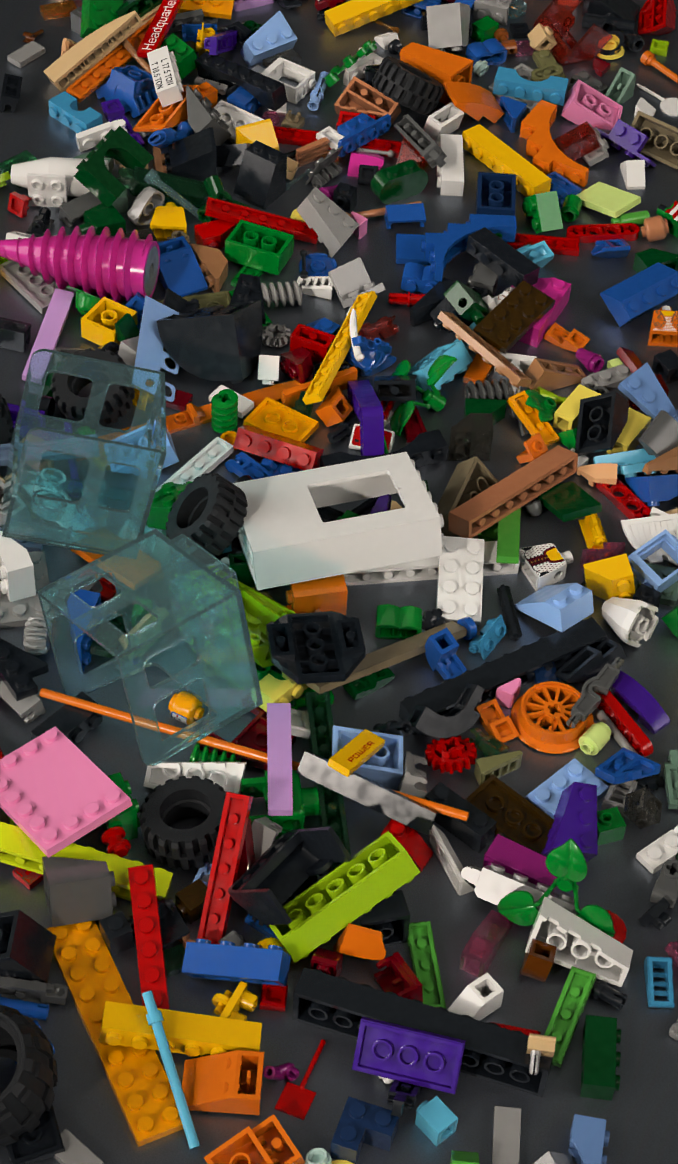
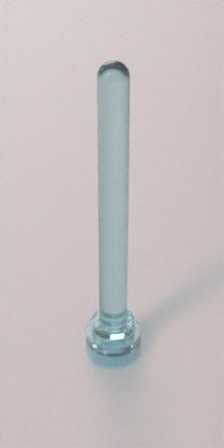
M152 168L147 173L143 181L149 185L152 184L159 187L199 219L197 214L198 208L163 182L156 170Z

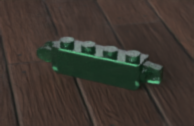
M137 166L134 169L122 167L118 171V175L121 177L117 179L127 189H130V193L136 197L144 188L151 186L165 195L164 203L173 202L176 206L198 210L205 205L209 197L203 181Z

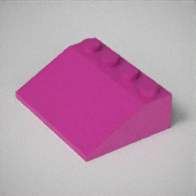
M554 277L538 278L537 283L532 286L554 299L555 305L519 340L520 342L538 347L545 333L568 304L572 284Z

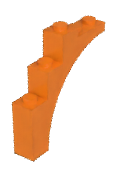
M541 99L521 121L519 137L527 139L525 154L533 157L532 165L545 175L556 171L572 183L585 187L588 183L589 168L576 163L557 147L550 133V128L556 120L557 105Z

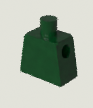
M101 203L83 213L84 223L78 225L82 234H86L89 227L94 226L96 235H101L103 229L107 226L111 236H115L119 228H123L126 236V221L113 205L108 208Z
M458 280L443 294L459 315L471 323L474 322L478 325L489 313V309L479 293Z

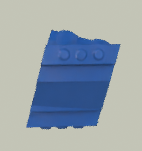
M136 65L114 67L111 70L108 81L95 90L98 100L103 97L106 101L118 98L125 109V113L130 111L132 118L145 113L158 98L152 74Z

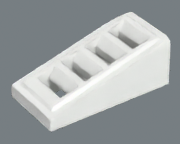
M308 276L306 279L298 277V285H300V282L305 284V286H302V294L332 299L335 288L329 276Z

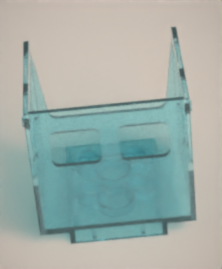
M39 349L32 354L8 453L1 520L2 537L136 561L166 457L165 372L50 349ZM50 372L86 378L92 381L85 415L81 421L43 415L39 412L46 377ZM112 384L132 387L140 391L133 421L128 430L104 427L99 424L107 389ZM155 418H156V426H155V431H154L153 438H152V430H153V425H154V421H155Z
M153 529L37 590L64 693L73 697L82 691L88 694L122 679L140 756L146 765H158L263 704L236 572L184 534L169 539L157 529ZM103 577L115 586L117 596L94 607L89 606L74 594V592ZM122 615L126 634L109 622V620ZM85 633L115 657L88 673H83L76 647V640ZM157 666L170 677L149 687L145 668ZM185 688L209 708L208 713L201 719L166 739H161L155 713V706L159 701Z

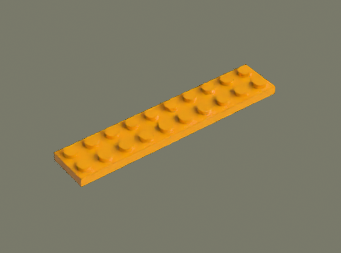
M88 921L47 928V930L56 935L53 956L66 986H68L70 995L138 1147L183 1130L168 1077L156 1051L151 1049H135L134 1047L123 1045L112 1046L99 1042L105 1001L134 1004L96 922Z

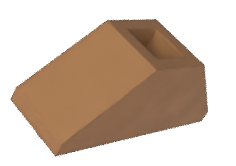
M194 243L189 244L208 287H211L214 293L220 292L228 276V260L219 249Z

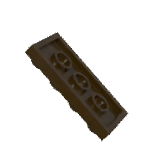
M523 280L473 328V331L487 343L506 354L555 305V300Z
M491 775L465 799L497 822L496 835L499 834L539 854L542 853L554 819L497 777Z

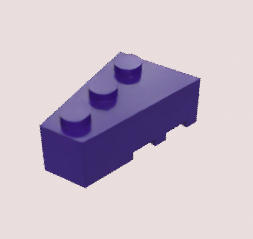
M574 782L562 791L554 815L555 819L552 828L549 830L548 840L541 855L547 857L553 849L563 845L572 838L582 851L587 863L598 855L597 785Z

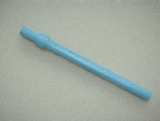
M152 991L142 993L148 1013L146 1014L149 1026H152L189 1148L194 1149L199 1147L200 1143L162 1025L164 1021L162 1012L157 1009Z

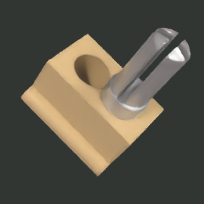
M529 1033L526 1054L531 1056L530 1074H533L535 1058L534 1075H537L540 1057L554 1056L556 1037Z

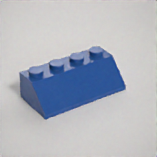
M658 262L601 292L600 296L619 327H622L678 296V271Z

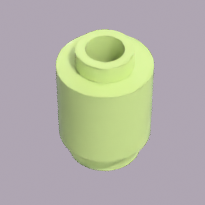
M603 722L592 724L578 740L580 749L585 754L597 755L610 740L612 732L609 726Z

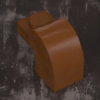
M532 938L529 949L525 953L520 974L545 982L553 965L557 947Z

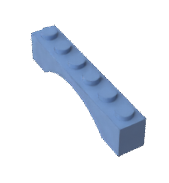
M574 1114L568 1151L576 1164H606L607 1155L602 1153L603 1147H608L610 1131L605 1130V1119Z

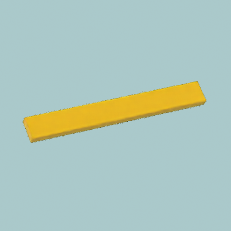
M374 291L359 294L302 399L306 405L323 401L351 348L349 325L351 310L354 308L356 311L357 331L359 332L377 298Z

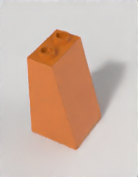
M415 42L409 43L400 51L401 61L425 72L441 84L452 81L471 83L473 60ZM444 89L439 102L447 105L452 100Z

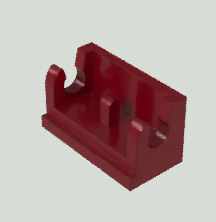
M398 951L393 953L392 956L376 963L378 969L387 966L384 970L374 974V980L382 991L393 992L400 997L423 1002L422 984Z

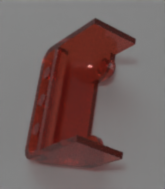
M553 0L533 25L534 28L540 23L545 27L549 26L553 30V36L557 44L550 52L556 61L562 65L593 59L613 37L604 29L593 24L577 43L569 30L575 24V16L572 12L583 0Z

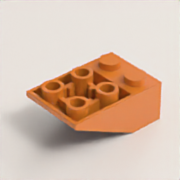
M235 1050L185 1060L182 1089L189 1110L260 1116L264 1052Z

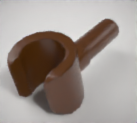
M43 29L35 33L25 31L23 36L26 37L23 42L35 41L37 36L44 33Z

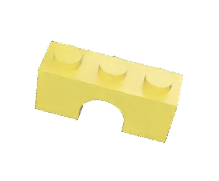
M283 672L282 677L286 680H279L268 674L253 686L251 701L267 712V703H289L294 698L298 699L308 686L306 684H292Z

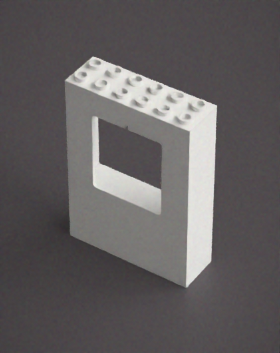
M407 452L233 483L245 493L248 507H246L247 515L243 520L244 524L240 527L237 536L257 591L443 555L442 546H445V537L441 533V527H444L443 515L438 513V507L436 502L433 503L431 492H427L426 483L424 480L421 481L420 471L416 470L415 462L413 459H410ZM396 493L399 494L405 508L330 522H322L317 508Z

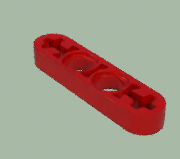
M634 223L571 225L567 228L566 238L580 239L579 243H596L597 240L624 239L628 242L639 238L640 228Z
M618 478L616 485L595 483L596 488L628 519L650 516L651 509ZM621 492L624 494V496L618 497L615 496L613 493ZM635 505L638 509L632 510L629 509L627 506Z
M610 691L607 695L595 692L601 697V702L597 708L606 713L636 752L643 757L652 755L654 749L650 739Z

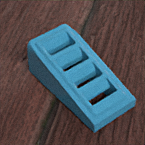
M647 956L644 960V975L648 1007L674 1008L672 957ZM653 969H664V973L653 972ZM653 978H665V982L653 981ZM654 987H666V991H654ZM654 996H667V1001H656Z

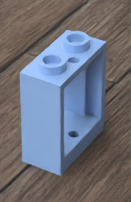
M666 529L628 555L634 579L640 585L644 584L660 593L678 581V569L662 580L643 560L662 548L678 564V539Z

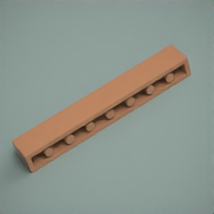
M557 445L450 511L448 531L463 538L475 537L577 472L578 454Z

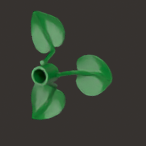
M441 355L434 361L428 371L429 378L427 379V384L432 390L427 389L424 391L417 386V390L423 394V403L410 400L406 404L401 403L396 408L390 420V427L396 435L401 437L402 429L411 417L415 405L425 407L428 410L432 408L436 412L444 408L447 399L440 394L441 392L434 385L452 364L457 361L455 357ZM402 360L391 376H406L411 370V363L407 360Z
M572 838L563 845L553 849L547 855L546 867L557 879L553 880L551 886L538 901L534 902L532 894L527 891H514L504 896L497 906L499 912L511 922L520 926H530L535 922L539 911L537 907L542 904L544 896L548 897L554 888L558 886L563 892L573 891L574 907L578 913L575 914L576 916L611 937L616 933L613 927V920L604 908L598 905H586L581 910L579 907V886L577 882L582 881L586 877L588 866L582 851Z

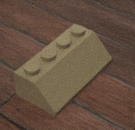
M638 111L631 126L649 137L640 153L678 170V128Z
M477 456L457 464L437 505L438 513L442 514L444 519V527H441V533L444 536L460 537L448 531L450 511L499 482Z

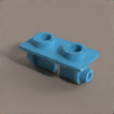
M501 614L496 619H489L480 630V635H477L469 643V651L471 653H481L483 660L489 656L507 633Z

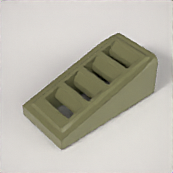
M518 750L476 759L474 775L478 785L483 784L491 775L500 778L519 769L523 756L522 751Z

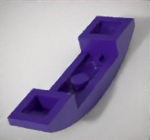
M119 99L101 102L107 122L118 119L126 121L125 128L128 134L144 147L145 142L139 132L135 133Z
M620 670L619 677L610 690L638 714L637 721L652 734H656L670 724V718L657 700L640 683Z

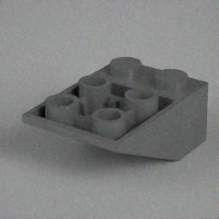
M187 85L186 101L189 125L195 133L213 127L216 146H221L232 136L228 131L229 125L223 119L220 120V113L214 107L211 108L213 104L206 96L202 98L203 95L198 89L195 88L193 90Z

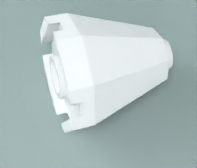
M611 597L602 605V617L621 641L637 648L642 645L638 643L642 639L647 641L651 638L659 622L658 617L655 615V612H658V607L641 600Z

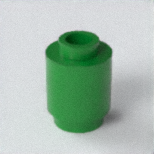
M571 194L564 198L560 211L564 221L573 222L578 218L582 207L580 197Z

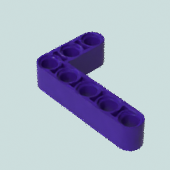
M369 380L348 381V399L360 421L361 456L383 455L384 413L382 404Z

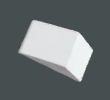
M626 160L620 163L626 189H645V160Z

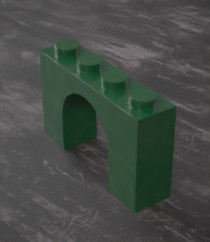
M121 126L115 131L111 129L104 138L107 140L104 141L102 139L95 146L97 151L92 149L85 157L88 161L86 162L83 159L76 167L79 171L74 175L81 184L108 208L122 194L126 187L109 172L104 158H112L119 161L135 177L154 158Z

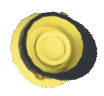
M620 31L605 33L597 38L593 52L596 56L605 60H615L622 57L625 53V49L622 46L625 40L624 34Z

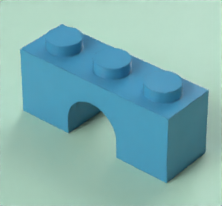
M66 91L48 100L49 115L76 133L103 124V115L91 107L78 111L77 98Z

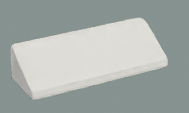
M433 824L428 834V841L457 894L461 896L474 891L475 887L473 884L461 877L460 873L463 866L446 835Z

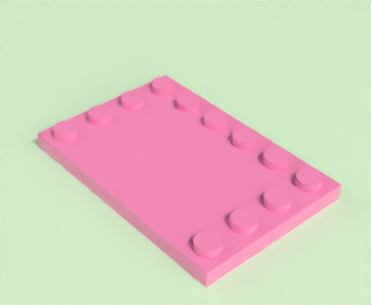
M56 726L0 759V808L48 858L132 806L130 797Z

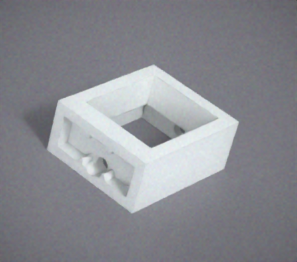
M281 57L276 59L261 73L277 81L283 76L298 82L299 84L296 87L284 83L287 100L294 104L303 99L316 85L315 71Z

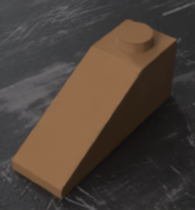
M535 358L524 373L532 380L529 385L531 390H537L538 386L548 391L581 383V379L587 377L579 365Z

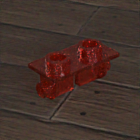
M394 315L389 318L384 316L375 323H365L362 325L358 335L372 341L375 338H380L379 333L383 339L394 336L399 332L398 326L393 324L396 316Z

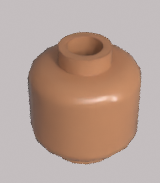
M661 215L644 219V226H640L642 237H646L649 242L663 240L669 233L667 219H663Z

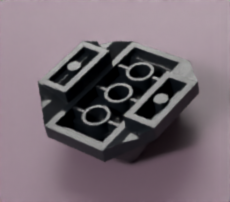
M328 611L286 614L275 622L266 624L271 662L286 675L292 684L346 681L365 658L366 648L359 618L352 616L349 618L341 613Z

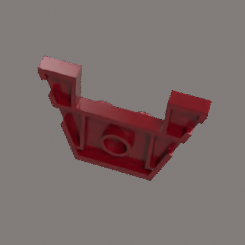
M252 689L241 700V706L255 714L256 717L231 743L267 753V712L251 701ZM212 731L207 734V736L224 740ZM291 735L292 745L296 742V736ZM200 744V750H203L205 745ZM209 746V752L212 753L214 747ZM218 749V755H221L224 750ZM227 752V757L230 758L232 753ZM236 754V760L242 757V762H247L246 765L267 770V763Z

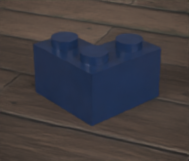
M348 1097L331 1141V1158L347 1160L356 1164L364 1143L390 1152L398 1130L399 1117L391 1115L392 1110Z

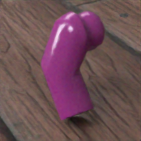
M290 1062L277 1066H266L263 1070L265 1078L282 1081L285 1078L289 1081H295L300 1074L299 1069L295 1068V1065Z

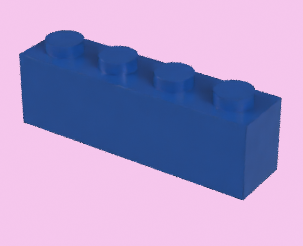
M196 939V942L186 943L182 973L191 978L233 982L243 981L245 983L287 987L291 955L283 951V947L268 945V949L259 948V945L253 943H244L242 947L235 946V943L230 941H220L219 945L211 944L210 940Z

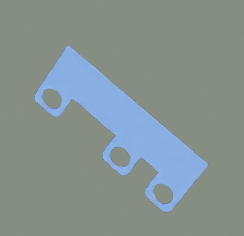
M145 295L132 383L169 402H173L176 389L172 384L159 378L160 367L173 374H178L179 365L175 362V369H170L165 364L166 358H173L169 353L163 351L164 345L159 335L157 320L172 316L173 314L179 315V312ZM162 385H167L171 389L172 395L170 397L163 395L161 392Z

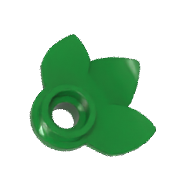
M526 390L525 392L529 397L525 404L539 410L538 415L541 422H550L557 410L556 402L550 397H543L535 390Z

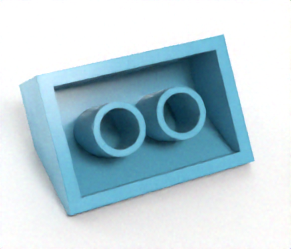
M459 340L434 349L414 364L406 376L417 375V386L424 391L427 389L432 390L427 384V379L429 378L428 371L434 361L441 355L455 357L457 361L452 364L434 385L437 390H440L443 383L447 384L455 379L454 375L456 373L460 374L467 370V365L473 359L463 341Z

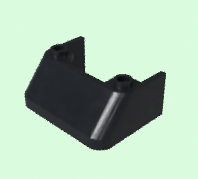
M331 826L293 829L284 833L231 885L228 893L236 903L265 925L290 924L292 920L282 904L309 876H323L331 870V865L334 862H350L352 857Z

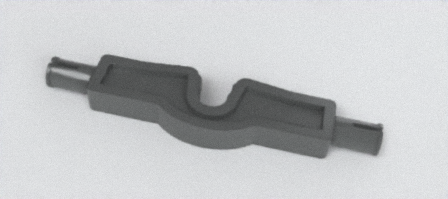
M616 657L611 665L605 664L596 677H592L584 683L580 698L572 707L571 717L566 722L568 727L571 725V728H575L580 720L584 722L599 706L601 697L595 692L603 695L609 693L612 685L619 677L620 667L624 664L622 658Z

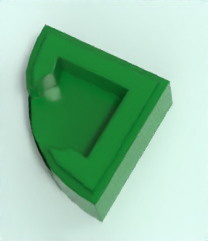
M577 428L557 433L560 437L559 440L564 446L569 449H575Z

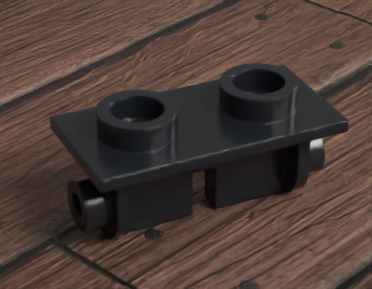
M42 207L40 209L39 216H35L26 233H34L35 237L44 236L47 229L50 230L54 220L50 219L51 211L49 208Z

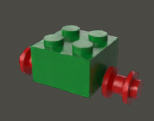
M121 772L108 775V777L130 797L132 806L101 825L104 831L101 840L103 844L109 845L106 849L108 854L113 853L122 858L131 849L129 840L138 838L137 828L140 827V821L137 813H140V808L136 798L132 799L130 795L132 791L129 781H124Z

